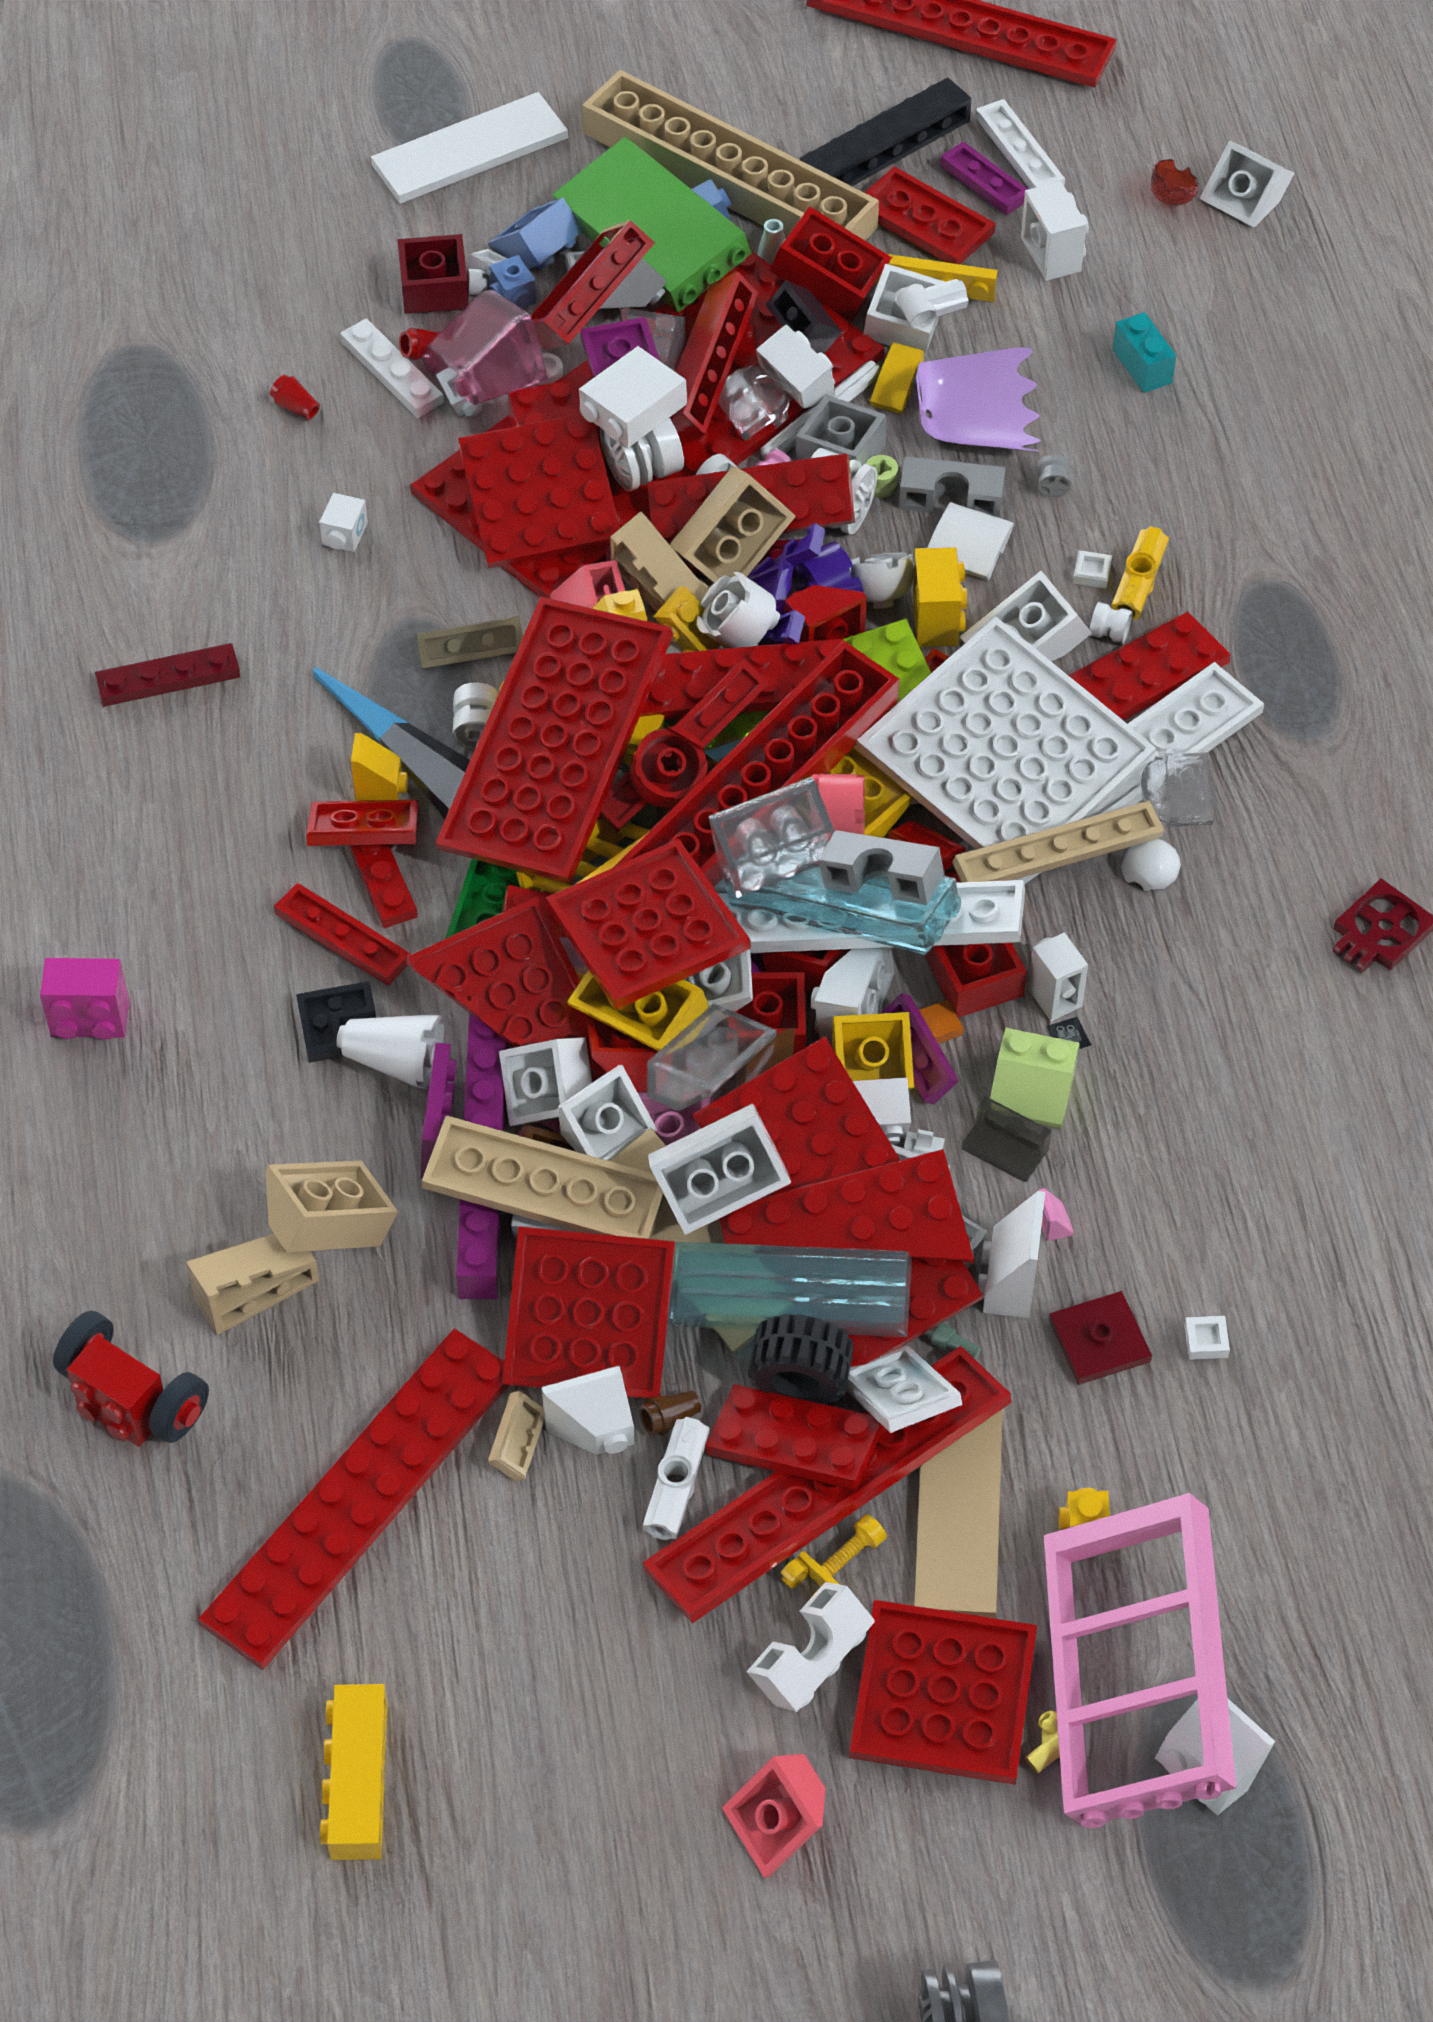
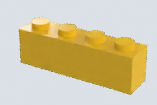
M385 1684L334 1685V1700L326 1701V1725L332 1726V1739H325L324 1764L331 1765L330 1779H323L322 1803L323 1805H329L328 1819H321L320 1842L321 1845H328L331 1860L382 1859L388 1703Z

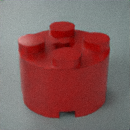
M668 727L650 732L642 739L632 756L629 767V782L631 786L646 802L658 807L674 808L706 776L708 766L701 741L690 731L680 727ZM667 762L673 765L670 772L663 769Z

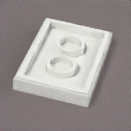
M909 1346L892 1351L865 1365L850 1367L846 1391L890 1433L962 1405L960 1392Z

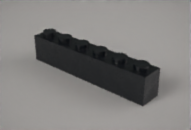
M947 77L936 84L930 85L918 94L905 99L896 106L881 112L863 124L857 125L841 136L833 138L819 148L809 151L800 157V161L850 186H854L970 122L972 98Z

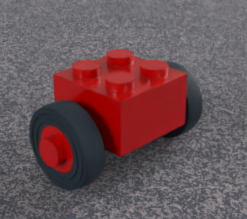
M92 1310L78 1316L63 1333L53 1356L54 1368L60 1374L70 1379V1389L75 1396L77 1411L91 1422L97 1419L106 1425L107 1430L119 1441L125 1442L129 1440L138 1447L141 1446L151 1433L168 1443L176 1442L185 1436L197 1422L206 1406L209 1397L208 1384L197 1375L185 1372L178 1375L163 1389L160 1374L111 1343L114 1327L108 1318Z

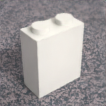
M637 346L579 388L580 412L587 421L594 422L605 430L612 439L619 440L629 448L687 405L686 379Z

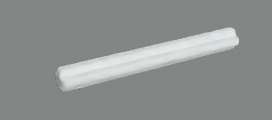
M874 361L866 362L834 388L836 398L847 402L851 401L878 379L881 371L880 366L876 365ZM817 406L809 408L763 445L760 449L761 458L765 460V456L773 449L784 453L792 449L796 445V435Z

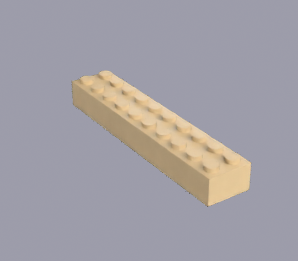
M622 70L614 74L582 105L583 133L609 147H612L626 136L691 189L712 179L717 190L724 188L732 204L728 208L763 226L767 220H780L783 223V231L786 238L809 206L865 241L878 228V199Z

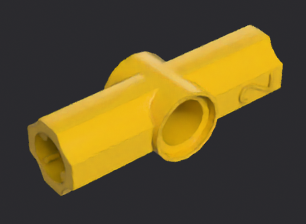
M1152 526L1147 529H1141L1132 554L1127 558L1125 572L1111 605V609L1116 611L1121 608L1131 610L1133 612L1132 620L1140 618L1148 595L1154 588L1155 577L1169 542V537L1162 532V529Z

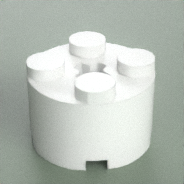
M733 572L735 576L731 578L724 575L709 588L703 597L700 605L705 609L702 618L697 615V626L701 632L725 648L757 646L766 632L773 629L780 619V613L776 611L775 598L740 572Z

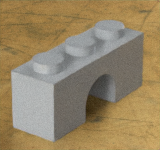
M905 456L900 484L899 509L932 513L933 505L937 498L952 494L961 497L966 502L967 508L1000 518L1006 467Z
M835 830L818 859L825 888L858 893L863 884L869 879L887 876L889 878L892 899L928 905L944 877L939 847Z

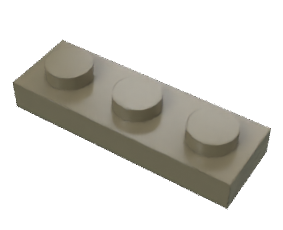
M520 616L416 633L422 669L516 653L523 638Z

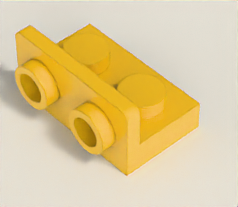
M679 586L653 617L659 624L672 628L674 635L671 641L676 642L683 649L682 652L718 649L721 645L701 632L697 626V615L702 618L705 608L700 605L701 603L687 587Z

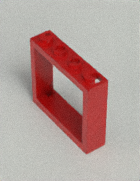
M631 220L604 228L520 328L543 349L569 345L655 242ZM606 236L610 242L603 248L599 243Z

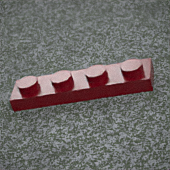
M233 643L95 672L103 707L241 678Z

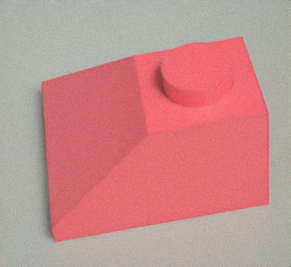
M805 1754L773 1756L722 1807V1810L764 1878L770 1877L823 1824L826 1788Z

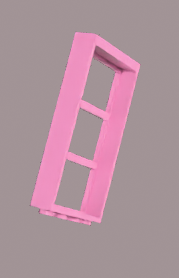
M1187 1493L1044 1535L1064 1814L1081 1824L1082 1827L1100 1828L1106 1825V1821L1117 1818L1135 1819L1143 1816L1145 1811L1157 1808L1175 1809L1182 1806V1802L1197 1798L1203 1800L1215 1799L1221 1796V1792L1236 1789L1208 1507L1192 1494ZM1182 1531L1187 1580L1186 1590L1075 1620L1072 1562ZM1189 1607L1196 1676L1082 1706L1077 1637ZM1197 1694L1204 1766L1089 1795L1083 1724Z

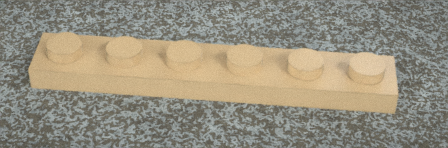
M1149 800L955 855L952 863L962 883L1010 881L1161 838L1165 830Z

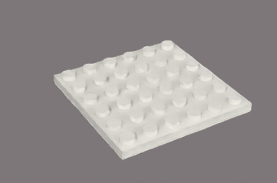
M996 616L858 738L855 749L974 849H980L1086 819L1139 770L1156 751L1154 745Z

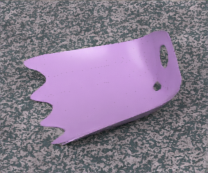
M1009 348L919 363L916 382L921 424L926 433L935 439L951 443L1039 451L1022 447L1040 442V439L1024 432V427L1038 419L1039 414L1026 408L1022 403V397L1035 389L1037 384L1019 375L1017 372L1019 364L1029 357L1033 350L1031 348ZM926 409L931 412V418L926 417Z

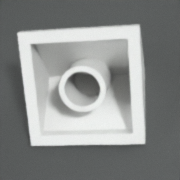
M618 1065L558 1106L560 1132L576 1152L607 1161L613 1159L648 1129L652 1128L654 1132L657 1131L623 1065Z

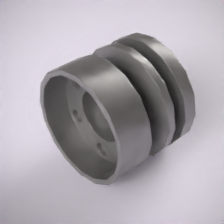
M997 1960L966 1963L965 1984L960 1985L957 1983L951 1966H943L942 1987L938 1985L933 1968L921 1969V1987L918 1995L920 2022H1009L1005 1989Z

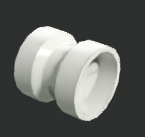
M1098 602L1089 628L1092 633L1090 636L1098 638L1109 636L1113 642L1124 644L1133 612L1123 608L1116 611L1111 609L1109 604Z

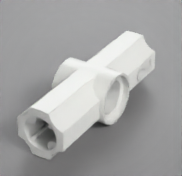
M689 1417L676 1419L665 1457L658 1465V1479L642 1526L643 1531L652 1535L653 1538L665 1541L677 1538L688 1500L694 1493L696 1474L710 1433V1428L701 1423L700 1420ZM673 1475L685 1477L683 1481L678 1483L668 1480Z

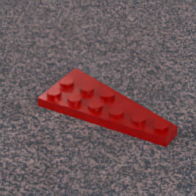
M944 1149L761 1198L719 1218L728 1251L760 1253L794 1252L801 1253V1255L835 1254L842 1257L924 1259L925 1261L957 1260L964 1263H975Z

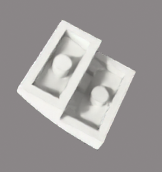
M950 502L927 548L957 547L958 561H964L965 574L989 581L999 555H1002L1014 523Z

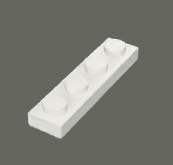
M1004 99L976 109L977 121L1029 189L1059 181L1065 185L1064 176Z
M367 318L340 333L341 343L416 418L444 404L443 393L407 358L403 357L401 352Z

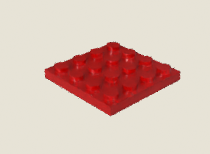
M581 413L458 438V445L488 568L606 545V543H610V536L620 529L594 422L587 421Z
M679 839L546 897L548 910L616 1010L751 949L750 938Z
M518 1226L502 1384L542 1388L619 1366L627 1397L653 1398L661 1396L676 1242Z
M874 1599L871 1616L875 1622L869 1628L849 1758L1016 1785L1037 1625Z

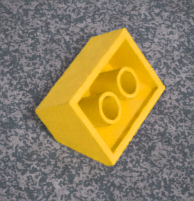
M589 970L567 1001L569 1006L661 1053L689 1040L710 1010L703 990L684 979L616 1010Z

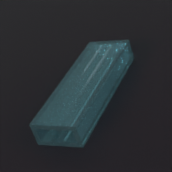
M764 832L758 833L724 878L730 906L927 955L934 943L941 939L944 929L952 917L958 915L961 908V897L958 895L956 879L946 876L943 877L928 905L892 899L889 878L887 876L869 879L863 884L858 893L825 888L818 862L825 847Z
M676 1242L668 1321L676 1327L757 1330L759 1324L764 1320H768L769 1317L781 1316L783 1314H799L816 1317L832 1323L847 1334L907 1337L912 1258L908 1251Z

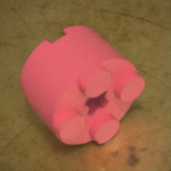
M812 774V847H826L835 830L864 835V775Z

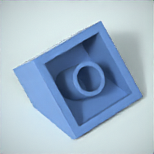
M562 197L531 209L488 242V245L492 250L507 259L519 255L528 269L536 266L540 270L555 260L552 255L558 250L561 253L576 244L574 238L584 230Z

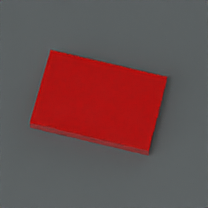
M419 800L311 802L306 832L307 846L416 844Z

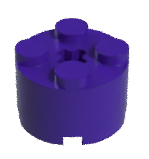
M835 541L822 545L818 557L794 566L793 573L799 581L794 584L796 592L812 585H820L864 593L859 576L852 579L849 568L853 564L849 556Z

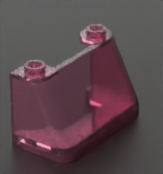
M493 290L478 294L426 346V354L422 355L425 369L435 377H437L436 374L449 367L456 371L458 377L454 379L457 392L460 397H466L473 405L548 379L536 329L531 317L526 311Z

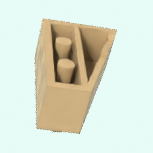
M642 511L610 536L611 561L617 560L622 579L633 590L638 589L641 598L656 612L679 586L687 587L700 603L702 602L709 587L702 580L697 579Z
M274 1233L186 1262L194 1300L216 1335L320 1281L317 1263L310 1251L286 1252Z

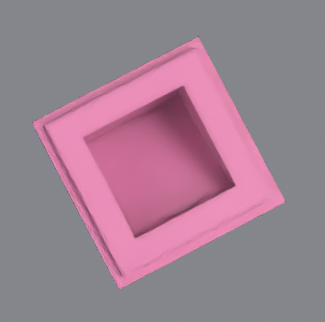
M1045 1188L1039 1189V1191L1045 1192L1041 1226L1045 1239L1051 1241L1073 1235V1228L1063 1203Z

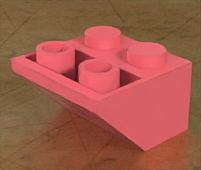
M617 560L582 566L550 594V599L593 608L603 596L625 591Z

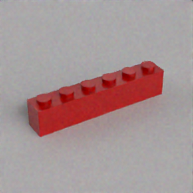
M738 271L709 285L676 370L677 374L686 379L687 405L669 418L677 431L681 445L706 434L759 294Z

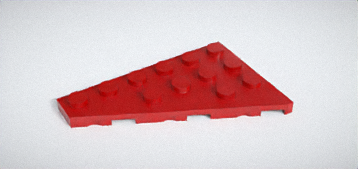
M538 896L406 957L405 960L411 969L514 1048L554 1039L586 1038L592 1083L607 1073L591 1056L586 1014L569 1006L567 1003L581 981Z

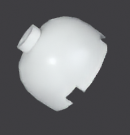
M902 552L870 555V558L865 559V563L861 564L859 557L850 559L853 564L849 568L852 579L859 576L864 594L867 596L866 602H873V608L894 606L893 600L903 597L911 588L914 580L913 554L907 556L906 553Z

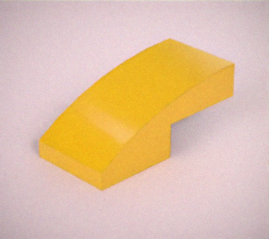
M893 342L877 379L870 400V406L902 414L912 393L913 381L917 374L918 365L924 360V350Z

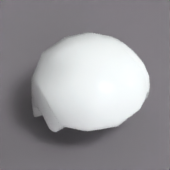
M1159 838L1131 846L1127 850L1121 864L1123 876L1127 883L1137 882L1143 887L1144 891L1165 889L1176 880L1181 867L1180 857L1176 849Z

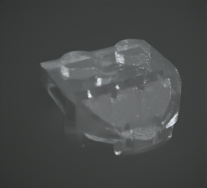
M748 366L737 370L727 377L718 404L746 441L771 422L778 428L788 417L787 409L792 397L764 369L757 366Z
M1172 749L1157 754L1142 772L1140 791L1143 802L1150 800L1160 822L1168 826L1213 825L1214 814L1209 752L1175 754V750Z

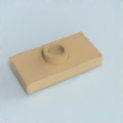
M520 1391L510 1393L488 1459L489 1464L516 1482L526 1478L544 1423L543 1407Z

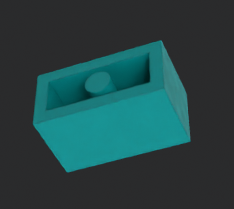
M1146 312L1116 321L1112 350L1142 392L1146 393L1173 383L1177 355Z

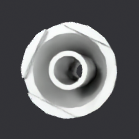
M438 1015L349 1019L346 1026L341 1025L339 1028L337 1047L341 1048L342 1055L419 1089L428 1090L435 1043H444L445 1028L444 1024L438 1023L442 1019Z

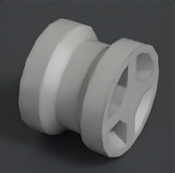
M1049 455L1043 457L1037 463V474L1039 476L1038 490L1044 496L1060 497L1070 491L1071 478L1069 474L1071 466L1067 458L1060 455Z

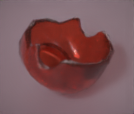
M1173 159L1159 160L1153 165L1150 186L1151 192L1159 201L1178 206L1189 203L1198 194V178L1191 173L1189 167L1185 170H1178Z

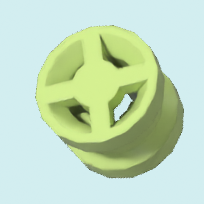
M887 455L872 456L867 460L866 464L877 469V484L874 497H889L897 489L898 464L896 460Z

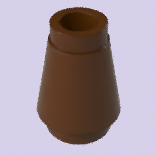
M693 1390L648 1398L646 1404L640 1406L639 1415L648 1434L655 1435L658 1433L663 1436L674 1428L676 1419L691 1418L695 1414L700 1413L701 1403Z

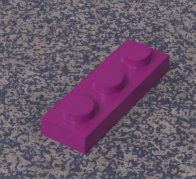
M964 141L941 156V167L1005 215L1010 214L1024 204L1025 190L1028 189Z
M901 993L880 1014L909 1012L914 1084L925 1103L935 1104L959 1082V1079L912 997Z

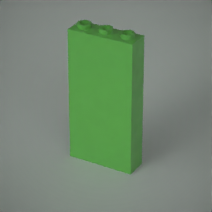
M626 136L552 194L554 200L564 198L584 230L581 233L592 242L604 228L631 220L651 238L655 244L644 255L643 259L667 281L662 287L665 293L661 299L677 313L693 303L698 296L709 288L710 284L719 281L752 254L744 231ZM605 236L599 244L605 248L610 240Z

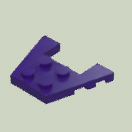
M817 523L806 528L807 536L799 542L793 538L784 545L783 553L774 560L769 556L747 576V578L774 596L776 611L780 613L777 625L773 629L768 630L758 644H799L805 616L796 610L785 614V599H787V595L792 588L791 577L794 566L820 555L825 529Z

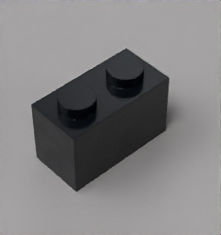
M787 280L784 281L765 304L782 327L787 324L794 332L800 331L810 342V347L817 354L819 352L824 354L842 333L810 290Z

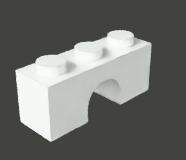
M825 1582L799 1611L807 1620L811 1629L810 1642L802 1653H799L795 1646L772 1642L747 1670L750 1677L776 1707L797 1712L800 1708L806 1706L814 1697V1691L826 1678L832 1676L839 1669L840 1661L852 1648L864 1640L866 1631L875 1622L847 1586Z

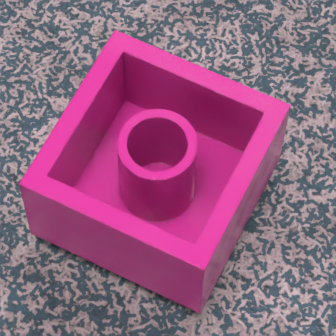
M45 958L40 997L50 1036L64 1039H72L74 1037H96L104 1040L125 1038L130 1000L120 959Z

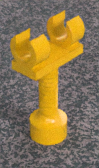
M865 1514L853 1525L855 1535L822 1565H819L803 1550L798 1555V1558L792 1560L782 1570L781 1574L784 1577L781 1580L791 1589L800 1585L807 1575L820 1587L825 1582L839 1584L832 1576L863 1550L864 1547L868 1546L871 1549H876L887 1539V1534L875 1518Z

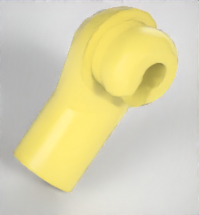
M1047 1711L1040 1716L1038 1725L1042 1728V1744L1025 1757L1026 1762L1036 1774H1039L1060 1757L1057 1712Z

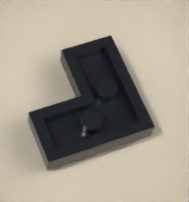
M369 981L296 994L309 1063L345 1057L342 1055L341 1048L337 1047V1034L340 1026L346 1025L349 1019L376 1018Z

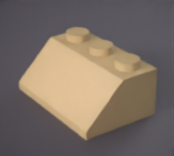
M732 466L670 543V546L682 559L713 584L724 575H727L729 578L735 576L733 572H740L747 577L795 518V515L749 474Z
M362 1160L268 1165L265 1170L268 1224L286 1252L381 1246L398 1214V1210Z

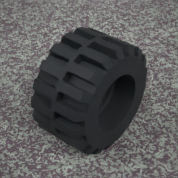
M799 1314L772 1316L768 1320L762 1321L759 1327H757L748 1377L751 1378L750 1382L755 1387H758L759 1390L765 1393H776L824 1405L834 1403L845 1394L854 1343L852 1339L848 1338V1334L844 1330L838 1329V1326L816 1317Z

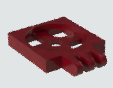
M1380 878L1335 920L1333 929L1344 937L1335 944L1332 952L1340 956L1349 948L1350 950L1346 953L1344 961L1352 964L1361 957L1355 966V969L1361 973L1376 960L1391 971L1433 931V915ZM1377 898H1385L1395 906L1388 913H1380L1370 904ZM1408 915L1418 922V930L1414 936L1400 927V922ZM1357 916L1371 924L1370 930L1364 935L1360 933L1356 926L1355 918ZM1387 920L1392 923L1393 927L1389 930H1384L1380 928L1379 922ZM1392 939L1398 945L1384 946L1378 943L1381 940Z

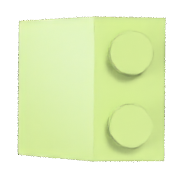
M1005 1028L994 1075L988 1114L1062 1129L1076 1069L1079 1043Z

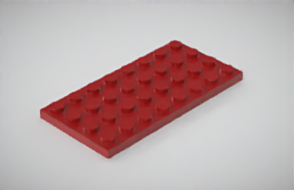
M540 596L437 837L435 845L438 850L571 884L674 635L672 628L666 625Z
M826 1037L814 1042L692 1114L700 1129L754 1104L788 1171L791 1181L790 1184L762 1198L900 1161L899 1156ZM775 1252L776 1257L811 1316L838 1326V1329L844 1330L848 1334V1338L852 1339L854 1351L850 1367L865 1365L899 1349L984 1299L982 1292L965 1264L957 1260L925 1261L924 1259L916 1258L882 1259L842 1257L835 1254L801 1255V1253Z

